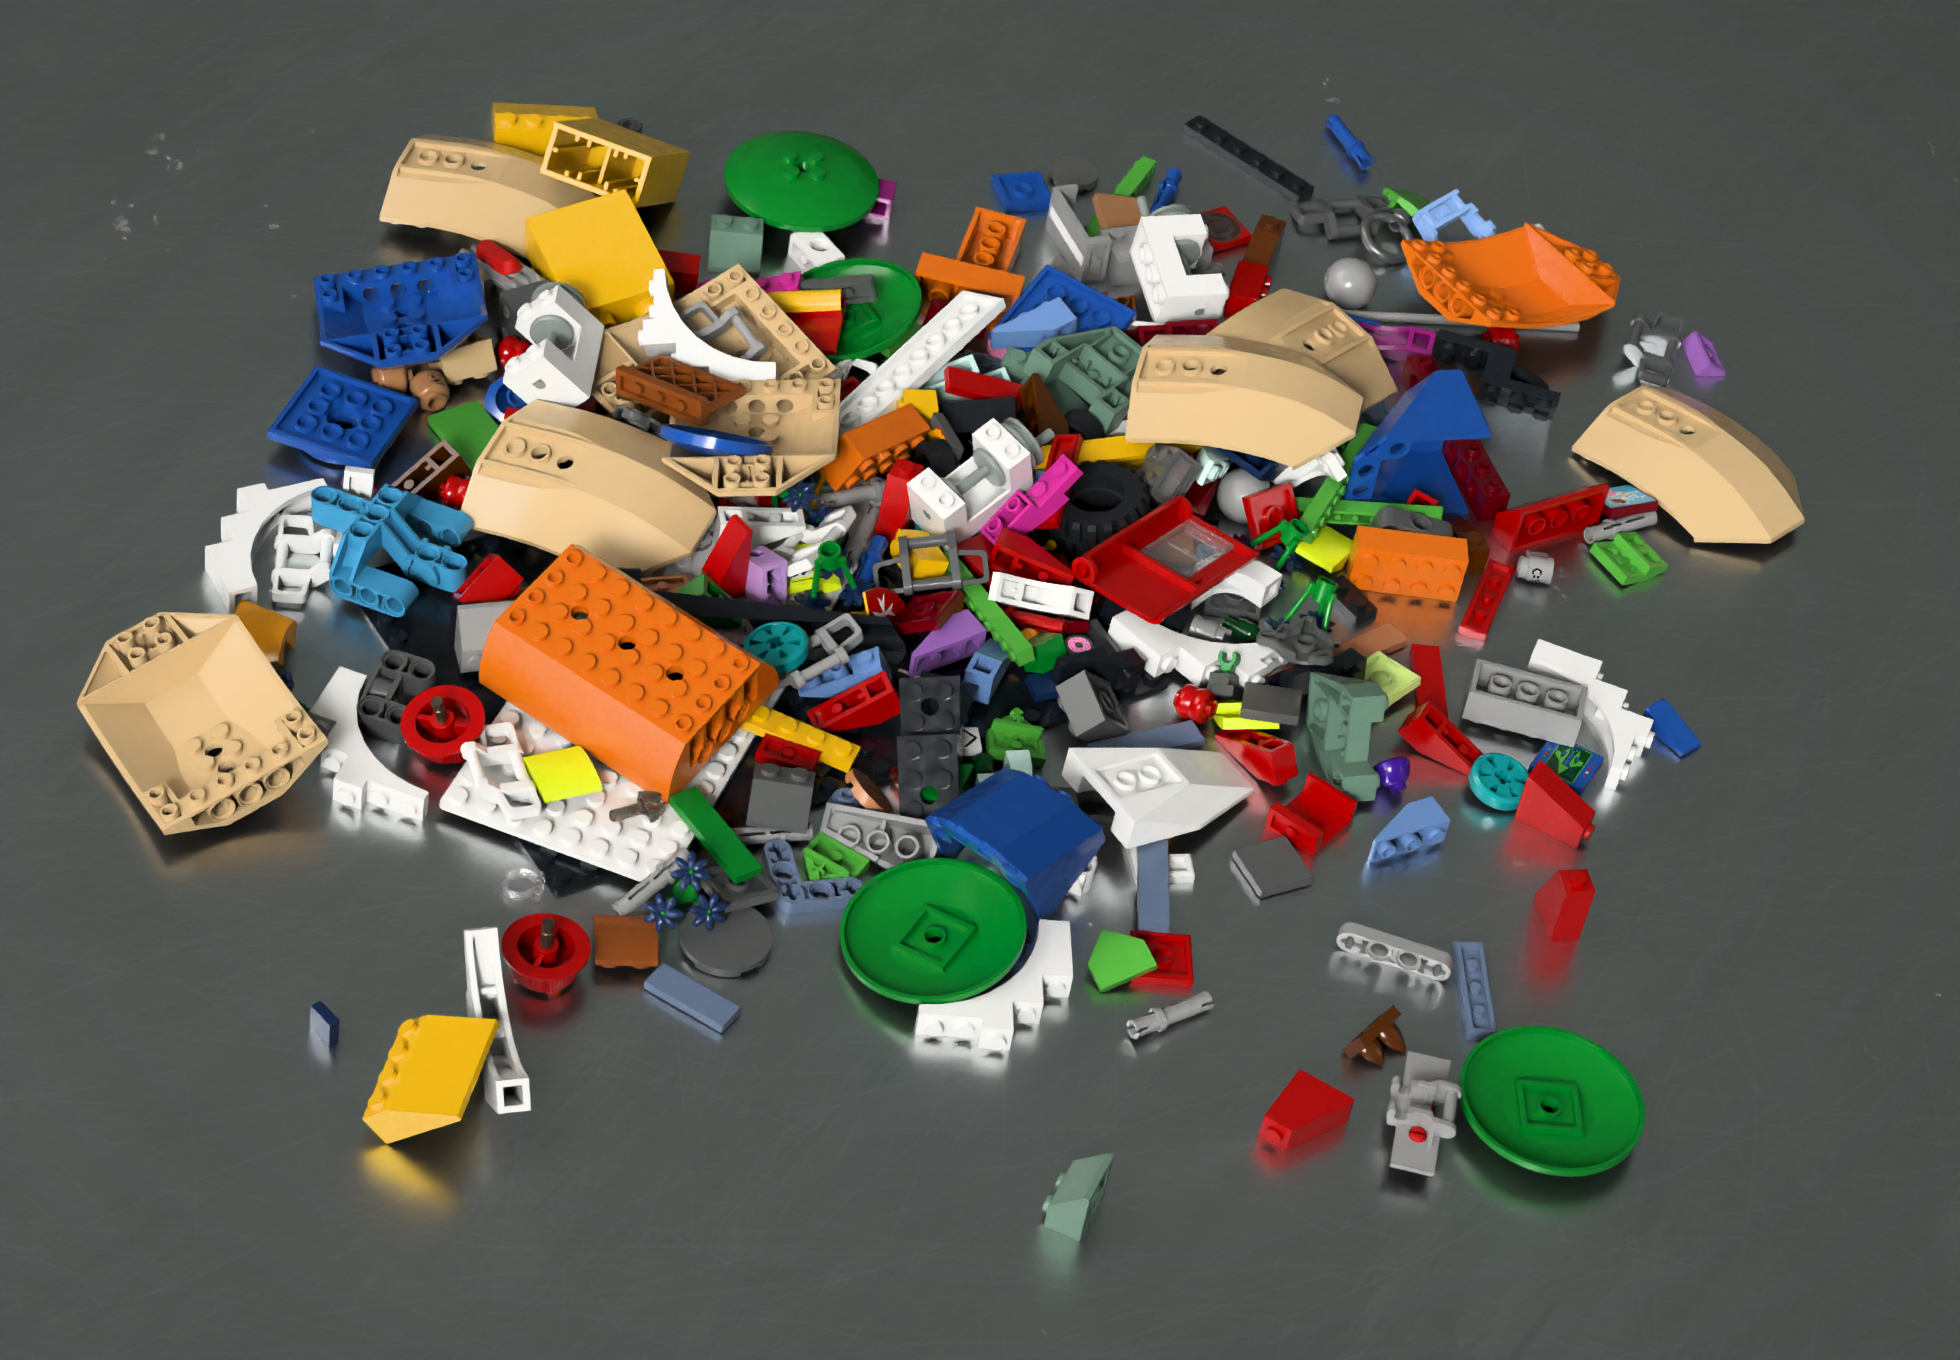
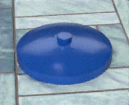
M663 423L659 432V436L668 442L705 457L772 455L774 448L773 444L765 441L685 425Z

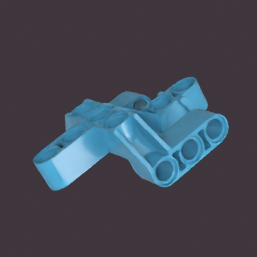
M386 483L371 501L329 486H319L312 490V520L317 524L343 533L329 572L330 589L336 596L397 618L402 617L419 595L416 585L407 579L367 566V563L381 546L400 566L403 574L411 579L452 593L467 579V559L451 549V547L460 546L473 530V521L467 514L429 501L405 490L403 492V490ZM439 543H441V544H444L445 546H444V547H441V546H438V545H439Z

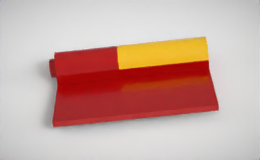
M843 289L766 292L824 355H836L846 311V298Z

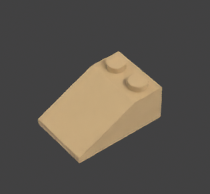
M477 330L439 362L427 364L431 370L439 371L448 386L462 384L464 379L471 377L474 379L484 378L489 375V372L497 370L492 340Z

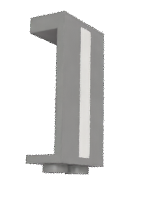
M1077 184L1053 187L1045 226L1046 230L1078 281L1084 284L1104 282L1112 245L1110 236L1089 237L1074 213L1078 191Z

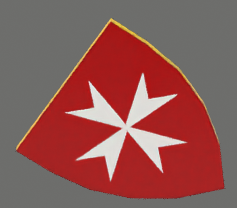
M876 587L862 592L866 611H852L850 613L887 617L892 623L905 608V603L892 590Z

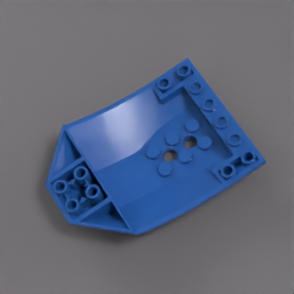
M460 253L451 257H433L424 261H407L398 265H380L372 269H354L345 273L323 274L319 277H313L320 330V345L382 371L439 362L489 319L476 253Z

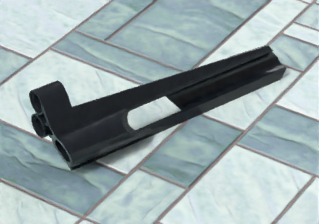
M616 567L641 583L640 568ZM652 590L695 618L747 619L753 629L770 622L786 621L803 628L807 637L814 635L815 630L827 625L845 613ZM849 613L861 628L864 639L847 653L848 656L878 646L887 663L899 664L907 654L906 645L887 617ZM845 626L832 634L831 637L837 645H840L853 635L854 632L849 626ZM625 642L621 644V647L627 650L633 649L635 645L631 642ZM820 644L809 650L806 660H822L828 657L829 654Z

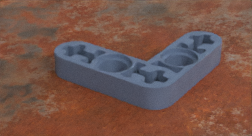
M771 839L764 845L762 858L768 878L780 891L779 900L775 902L778 909L784 913L797 914L844 909L854 894L864 885L862 881L854 877L802 882L789 843L782 839ZM775 852H777V854L781 856V861L777 862V855ZM781 872L787 873L791 878L783 880L778 878L776 874ZM789 890H790V896H791V899H792V900H790V898H789L788 896H786V893H787V891H789ZM823 892L827 894L828 897L825 899H818L813 896V893Z

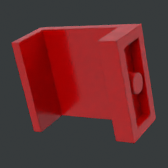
M1310 772L1307 774L1303 791L1286 806L1276 801L1269 808L1264 828L1278 837L1286 836L1294 848L1312 859L1352 824L1358 802Z

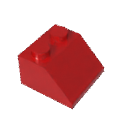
M489 553L451 597L461 603L513 599L523 586L520 583L524 578L499 555Z

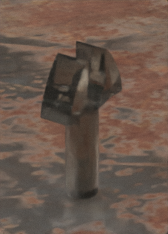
M639 791L637 796L638 803L610 810L609 818L612 822L642 814L646 815L650 823H652L664 814L666 802L660 803L661 793Z

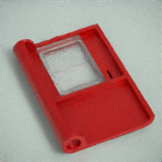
M1176 495L1074 559L1072 571L1076 573V579L1148 623L1159 624L1257 559L1260 553L1220 531L1216 526H1212L1193 515L1190 501L1184 496Z

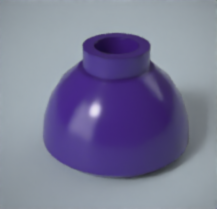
M1397 756L1384 760L1373 767L1379 774L1380 785L1388 788L1390 793H1397L1407 788L1405 782L1410 774L1409 758Z

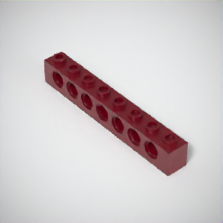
M1432 355L1407 357L1400 381L1405 390L1408 391L1440 369ZM1445 440L1442 453L1479 522L1495 520L1497 512L1507 508L1510 493L1480 440Z

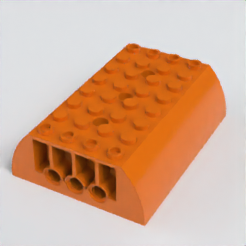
M571 544L494 621L483 649L479 667L480 684L574 745L581 746L585 752L667 805H669L670 796L683 790L779 686L778 673L773 666L577 544ZM582 612L588 615L585 619H576ZM625 642H631L635 647L624 650L620 648V645ZM680 673L683 675V678L673 681L668 678V675Z

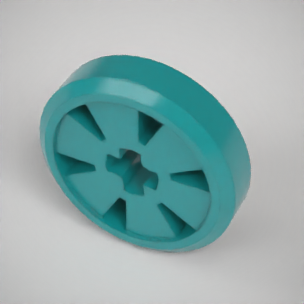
M786 621L770 622L757 627L746 637L743 646L744 649L773 666L778 674L786 673L799 667L808 657L810 650L808 637L804 629L797 624Z
M1486 753L1475 760L1468 774V782L1475 796L1484 804L1498 810L1511 811L1518 807L1529 773L1520 762L1508 755Z

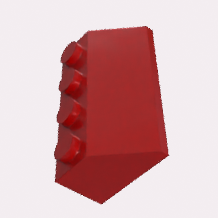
M1608 484L1586 486L1510 509H1504L1497 512L1491 533L1511 553L1582 532L1586 527L1598 525L1610 487Z

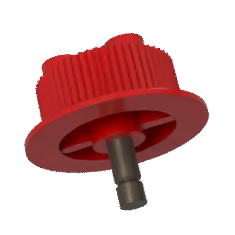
M454 685L432 687L416 695L407 704L401 716V733L407 745L429 761L438 762V764L461 763L465 759L460 748L465 742L475 741L478 743L479 736L485 725V711L479 698L463 687Z
M537 913L524 916L507 928L502 938L501 951L504 960L511 969L515 982L532 991L558 994L563 988L569 986L574 981L578 972L585 967L590 957L591 945L586 932L573 920L557 914Z

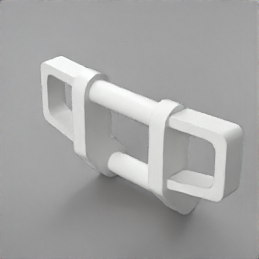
M851 505L831 512L816 528L806 524L804 532L789 536L781 546L773 550V552L787 560L788 577L812 569L815 566L814 561L819 558L818 547L823 542H836L837 539L845 536L857 516ZM799 542L812 544L802 549L794 551V548Z
M280 515L278 535L274 540L276 560L275 569L271 573V582L273 583L272 601L303 604L306 602L310 588H315L329 580V572L332 566V547L336 538V532L333 529H322L314 533L311 516ZM284 528H305L308 531V535L284 534ZM288 553H320L319 563L310 569L287 568ZM278 586L302 588V590L299 592L280 591Z
M511 722L484 725L483 731L479 736V743L475 741L465 742L460 748L463 758L468 762L474 779L473 788L475 794L486 801L498 804L509 820L540 816L542 805L537 794L536 785L529 778L523 761L524 752L518 742L513 724ZM505 735L509 738L510 744L487 747L486 738ZM512 763L518 781L497 784V782L486 778L483 767ZM530 799L532 805L512 807L509 802Z

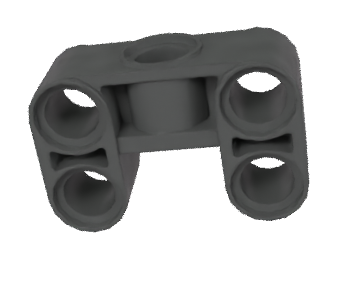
M1395 506L1381 508L1370 527L1454 537L1453 526L1449 522L1399 509Z
M400 650L385 652L381 656L373 675L368 679L365 690L357 703L359 729L365 734L390 742L405 743L399 723L406 705L395 701L399 694L406 693L416 696L424 690L436 687V668L433 662Z

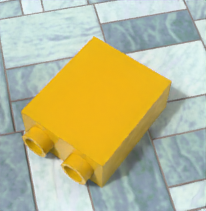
M597 117L558 121L554 124L540 173L602 196L626 189L635 208L676 201L691 152Z
M626 189L525 218V253L533 269L537 270L544 279H549L550 282L568 284L582 293L586 306L585 309L598 319L605 329L649 314V305L654 304V296H650L649 280H654L653 269H665L670 299L672 303L674 302L675 283Z

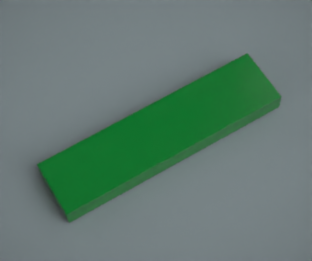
M696 786L670 796L669 804L735 885L761 875L763 867Z

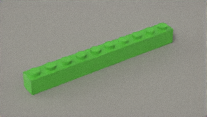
M1142 156L1139 161L1136 160L1134 167L1129 169L1127 176L1123 177L1121 184H1118L1114 193L1111 192L1110 195L1136 198L1154 175L1157 161ZM1097 216L1092 217L1089 225L1084 227L1089 237L1098 236L1099 230H1101Z
M1361 423L1356 437L1350 440L1341 455L1345 462L1342 468L1347 476L1340 482L1327 476L1300 518L1309 529V534L1302 542L1312 544L1314 539L1318 538L1321 528L1325 527L1328 517L1332 516L1335 506L1339 505L1340 498L1346 494L1354 457L1378 426Z
M1295 497L1299 519L1313 498ZM1340 500L1339 505L1335 506L1332 516L1328 517L1326 523L1370 526L1378 511L1385 506H1395L1399 509L1420 513L1443 521V506Z
M948 550L946 552H943L949 561V565L944 576H952ZM959 559L961 581L976 579ZM981 584L962 586V589H957L961 590L965 597L963 603H967L970 612L975 613L977 620L983 623L987 632L990 631L994 641L1000 643L1001 649L1008 653L1012 662L1021 667L1035 660L1033 646L995 601L988 600L989 594Z

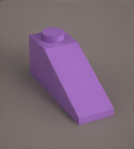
M968 609L953 613L940 630L931 631L911 655L908 675L913 678L921 675L922 670L929 672L974 655L985 643L987 630Z

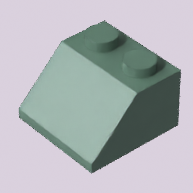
M711 214L707 272L724 273L739 263L750 276L760 277L764 219Z
M1105 1153L1074 1160L1067 1172L1061 1171L1055 1184V1189H1057L1055 1195L1049 1193L1043 1205L1042 1211L1047 1213L1044 1222L1045 1227L1077 1241L1081 1240L1105 1195L1114 1159L1113 1154Z

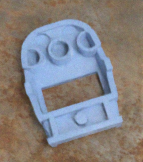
M1457 189L1418 210L1412 218L1423 240L1428 242L1438 240L1436 237L1438 235L1437 231L1459 218L1476 239L1496 235L1494 232L1496 226L1490 220L1486 222L1478 215L1479 209L1472 203L1465 205L1458 197L1460 192Z

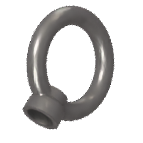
M1396 209L1393 213L1374 211L1367 214L1360 224V236L1366 249L1383 262L1392 264L1405 262L1406 258L1403 251L1394 254L1386 252L1377 246L1370 235V226L1376 221L1387 222L1389 228L1394 232H1400L1404 240H1414L1413 234L1408 227L1411 222L1409 213L1403 209Z

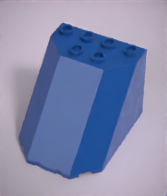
M1462 369L1436 370L1403 394L1354 457L1344 500L1405 504L1414 489H1417L1438 500L1439 506H1443V515L1458 514L1460 516H1468L1467 506L1442 453L1443 443L1445 440L1491 438L1492 434Z
M1003 768L928 815L925 822L942 858L956 859L966 846L999 867L1002 875L1010 883L1024 891L1038 924L1039 919L1048 920L1106 839L1102 830L1103 826L1094 818L1088 817L1074 804V799L1062 790L1056 792L1049 788V783L1039 775L1035 774L1032 777L1024 771Z

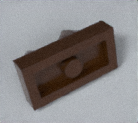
M1392 1005L1351 1041L1343 1051L1350 1059L1359 1053L1366 1060L1381 1065L1385 1064V1057L1379 1040L1388 1047L1405 1053L1406 1044L1404 1037L1394 1022L1401 1013Z

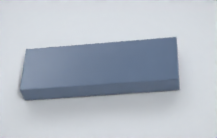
M662 963L644 982V989L720 1033H723L740 1015V1006L665 963Z

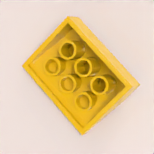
M493 102V143L513 147L538 156H545L555 122L599 117L595 107Z
M424 1015L403 1022L398 1029V1035L393 1047L388 1053V1059L383 1071L378 1076L377 1085L368 1100V1106L362 1119L386 1144L461 1121L500 1023L496 1019Z

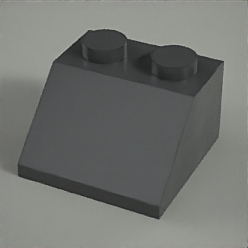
M1083 670L1055 687L1059 695L1057 698L1058 704L1067 714L1070 721L1068 722V728L1075 738L1090 743L1126 735L1131 732L1109 681Z
M756 763L746 825L806 834L816 772L800 767L786 768L773 763Z

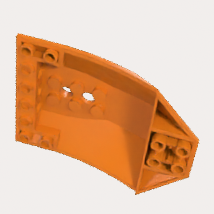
M1525 222L1523 227L1474 240L1460 242L1433 240L1428 242L1414 239L1402 240L1400 243L1419 294L1448 321L1488 327L1548 328L1590 319L1614 307L1621 277L1613 271L1614 268L1611 265L1598 258L1599 255L1595 251L1585 249Z

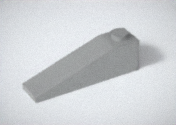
M828 802L826 804L820 832L885 869L913 860L942 858L925 820Z

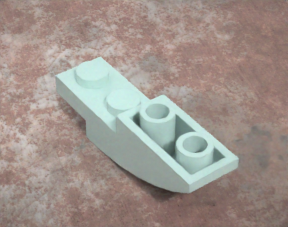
M1202 446L1195 460L1203 466V469L1195 481L1203 486L1214 482L1219 477L1223 478L1233 461L1213 447Z

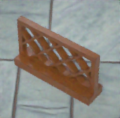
M662 354L634 368L626 365L616 368L617 394L698 427L709 424V414L745 395V387Z

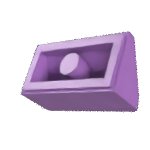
M1693 331L1682 342V347L1694 374L1699 377H1724L1726 371L1712 340L1697 331Z

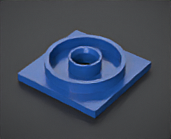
M1047 264L997 325L1009 322L1017 318L1021 313L1029 312L1039 307L1043 302L1051 301L1057 297H1060L1076 316V333L1116 326L1125 333L1137 318V311ZM1026 347V348H1018V349H1021V350H1024V351H1027V352H1030V353H1031V352H1032V349H1033L1034 347Z
M316 365L268 429L267 438L303 450L310 456L323 462L375 469L419 407V399ZM338 424H347L353 426L354 428L343 429Z

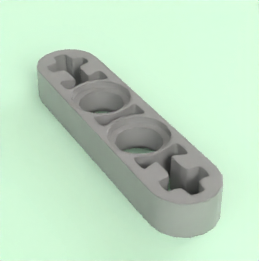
M1344 923L1340 927L1336 938L1337 945L1346 952L1438 981L1448 979L1454 965L1452 956L1442 950L1357 923ZM1373 944L1385 945L1387 950H1379ZM1403 953H1411L1417 959H1408L1403 956Z

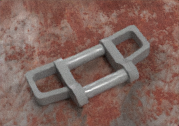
M700 301L678 314L682 322L696 337L706 344L725 333L734 324L751 347L743 356L739 357L741 359L758 361L768 350L766 344L758 340L741 317L742 312L737 306L728 309L718 318L705 302ZM701 312L712 324L695 333L686 319Z
M844 613L827 625L815 630V634L808 637L810 650L821 644L829 656L800 672L794 669L782 673L783 675L779 676V686L775 690L789 685L795 689H800L806 685L808 680L836 665L842 666L848 663L850 659L847 653L864 639L861 628L849 613ZM849 626L854 634L840 645H837L831 635L843 627Z

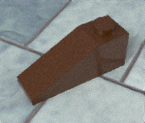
M1262 214L1242 261L1266 265L1270 268L1281 247L1286 222L1276 217Z
M1033 373L1020 388L1025 427L1034 438L1047 428H1050L1055 435L1070 434L1068 422L1040 376ZM1053 439L1045 445H1052Z
M443 439L392 483L391 486L399 488L403 492L406 490L424 499L431 500L438 496L439 491H443L439 489L441 482L446 483L449 476L457 475L464 479L472 471L462 457Z
M1458 514L1443 515V521H1447L1453 526L1454 537L1467 539L1469 563L1465 575L1482 574L1490 552L1482 531Z

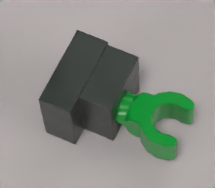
M1220 651L1218 661L1221 664L1222 673L1210 672L1207 689L1213 691L1215 699L1242 701L1244 689L1238 687L1239 677L1233 675L1236 667L1240 664L1241 655L1233 652L1232 660L1227 662V653Z

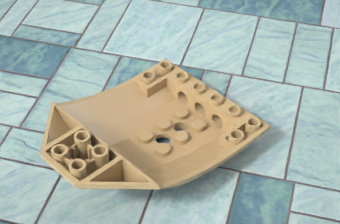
M428 134L412 138L396 162L379 218L381 222H389L394 225L405 224L419 228L430 227L482 241L491 240L501 248L528 259L525 253V218L600 196L594 192L540 173L544 158L530 152L482 140ZM479 166L486 167L483 170H476Z
M739 263L672 303L674 309L679 314L692 305L703 301L718 318L728 309L737 306L742 312L741 317L758 340L763 341L768 347L767 352L757 362H776L779 380H793L797 378L822 379L828 378L837 372V368ZM701 312L686 319L695 333L712 324ZM649 314L614 327L604 328L591 389L593 397L610 416H612L616 406L619 404L636 409L661 424H669V414L616 393L617 367L626 365L634 368L655 357L646 356L644 346L640 347L638 341V330H643V320L650 319ZM734 324L725 333L707 342L712 348L736 358L743 356L751 348Z
M1282 288L1242 309L1206 334L1268 343L1291 349L1319 362L1364 397L1362 413L1395 395L1398 391L1373 337L1335 303ZM1310 345L1314 351L1307 349L1305 346ZM1217 369L1216 372L1213 374L1221 375L1225 373L1226 370Z
M1155 335L1142 347L1132 380L1125 439L1126 442L1181 443L1233 450L1291 466L1294 471L1356 437L1364 397L1319 362L1288 348L1223 336ZM1217 369L1226 370V372L1221 375L1213 374L1216 372Z
M741 379L731 381L745 387V395L709 414V424L698 427L671 415L669 424L710 429L765 441L774 445L772 455L705 457L684 450L667 441L662 462L717 497L779 496L836 459L839 438L841 379Z
M1642 385L1610 403L1572 446L1573 452L1585 459L1591 460L1606 470L1614 472L1642 492L1656 499L1658 504L1694 537V542L1771 544L1802 525L1805 520L1795 476L1778 455L1736 421L1674 388Z
M535 399L502 421L476 461L460 510L472 519L474 524L473 530L512 539L560 556L571 544H577L614 567L640 568L641 575L692 556L717 515L716 508L705 488L662 462L667 441L609 417ZM543 454H546V456L541 459H534L535 457H540ZM568 460L573 461L572 466L569 468L561 469L558 467L560 463Z
M159 612L137 625L120 632L105 642L76 702L106 753L164 835L227 826L284 795L329 744L326 736L287 688L237 614ZM214 748L223 749L218 756L212 757L207 755ZM233 769L228 773H224L226 770Z

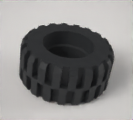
M1097 460V463L1085 461L1077 466L1083 472V475L1070 488L1069 500L1065 506L1060 529H1045L1048 539L1056 542V548L1061 552L1065 550L1066 554L1073 558L1079 557L1150 512L1148 486L1131 468L1127 466L1123 468L1119 463L1112 462L1109 464L1102 460ZM1103 509L1107 511L1089 512L1088 510Z

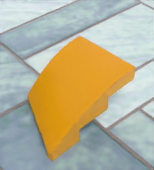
M241 600L234 614L239 615L241 621L272 667L283 666L284 650L295 649L297 622L294 619L249 601Z

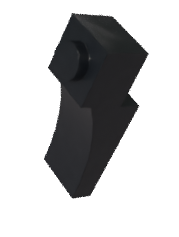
M1103 646L1056 658L1050 679L1058 686L1085 670L1109 681L1111 686L1118 690L1139 684L1146 662L1134 648L1110 654Z
M1349 648L1335 655L1333 663L1326 666L1298 664L1280 674L1279 687L1303 690L1302 695L1307 694L1309 691L1310 672L1364 680L1367 658L1353 648Z

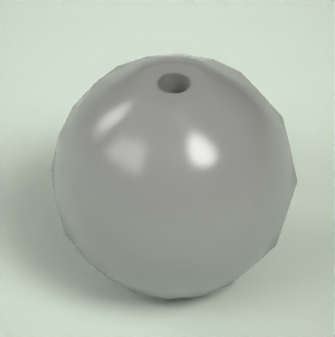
M1344 257L1332 263L1327 269L1323 279V287L1327 298L1339 308L1356 310L1368 304L1373 298L1377 288V279L1374 270L1367 262L1356 257Z
M1243 468L1228 472L1217 487V503L1220 511L1230 521L1248 524L1242 497L1270 488V482L1259 481Z

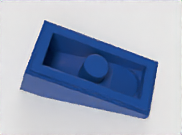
M1664 698L1645 709L1643 716L1654 720L1650 731L1655 732V736L1679 756L1683 757L1701 746L1699 739Z

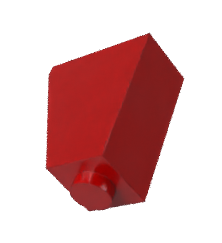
M900 458L896 460L887 474L874 536L881 535L887 539L885 542H889V548L891 542L895 539L898 529L912 530L915 526V522L911 519L907 483L924 471L923 465Z
M1539 760L1527 777L1514 818L1576 849L1584 839L1588 841L1591 838L1596 825L1592 824L1596 812L1550 767Z
M1587 869L1558 870L1535 893L1534 897L1550 941L1579 940L1595 894V889Z
M1300 1069L1264 1115L1258 1136L1287 1151L1347 1123L1355 1099Z

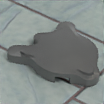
M619 404L616 406L611 416L612 419L663 439L659 436L661 423L636 409Z
M1314 616L1302 617L1299 626L1282 623L1274 631H1260L1257 634L1256 642L1259 645L1270 647L1289 662L1300 665L1321 666L1333 663L1334 640L1331 635L1318 628L1317 620Z

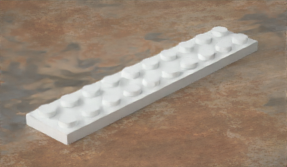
M964 290L959 293L840 402L839 438L845 432L896 410V402L901 400L903 389H919L925 382L930 380L942 366L946 365L956 353L962 350L970 340L978 335L984 327L1006 308L1004 299Z

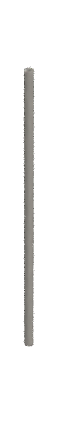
M1343 310L1345 313L1380 322L1488 327L1448 321L1441 314ZM1580 322L1548 328H1534L1532 330L1579 332Z

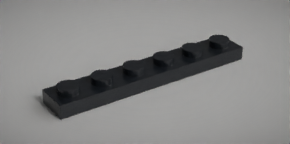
M1198 115L1184 124L1183 133L1292 202L1301 203L1313 195L1314 186L1234 137L1226 130L1218 127L1207 118Z

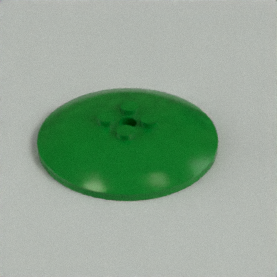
M778 131L753 137L740 144L731 152L724 168L725 188L739 208L754 218L764 219V223L790 231L827 232L848 227L867 216L875 206L878 198V176L871 163L860 152L839 140L811 132Z
M871 258L845 259L830 262L802 273L805 280L812 278L821 280L873 274L879 293L878 301L846 305L845 322L842 325L836 355H825L833 365L846 359H851L852 361L863 359L890 347L909 332L921 313L923 298L918 281L908 270L895 263Z
M952 858L913 860L879 873L854 894L844 911L840 925L842 953L853 974L871 990L890 999L912 1004L955 1002L977 995L990 988L1013 968L1023 951L1027 934L1024 907L1010 884L983 866ZM936 937L941 938V940L936 943H931L927 941L928 939H933Z
M1531 1025L1498 1031L1483 1039L1471 1050L1464 1061L1459 1076L1458 1085L1462 1089V1095L1459 1099L1460 1105L1475 1133L1502 1157L1535 1172L1554 1176L1577 1177L1606 1171L1622 1162L1631 1154L1644 1128L1645 1104L1643 1096L1629 1070L1619 1059L1601 1045L1567 1030ZM1542 1107H1550L1554 1113L1546 1112Z

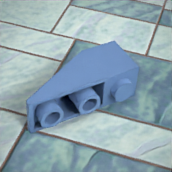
M1057 297L1051 301L1043 302L1039 307L1029 312L1021 313L1017 318L1009 322L997 325L991 331L990 347L992 349H1007L1009 346L1015 348L1035 347L1048 338L1076 333L1077 318L1062 299Z
M989 638L974 653L965 670L963 681L979 686L976 701L987 705L1011 662L1008 653L1004 652L1000 647V643L998 641L995 642L992 638Z
M877 646L848 656L850 659L848 663L842 666L836 665L808 680L805 686L798 689V694L800 697L833 698L884 670L892 681L891 669L880 648Z
M1433 796L1407 803L1374 838L1368 861L1371 863L1381 859H1388L1397 854L1412 852L1431 844H1438L1445 840L1451 820Z

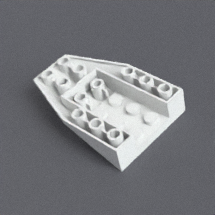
M1069 748L1062 771L1063 778L1077 793L1095 789L1115 811L1110 831L1126 849L1200 830L1251 795L1255 789L1222 752L1170 748Z

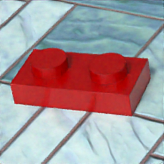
M766 733L755 752L754 760L761 763H773L786 768L800 767L815 772L821 760L822 752Z

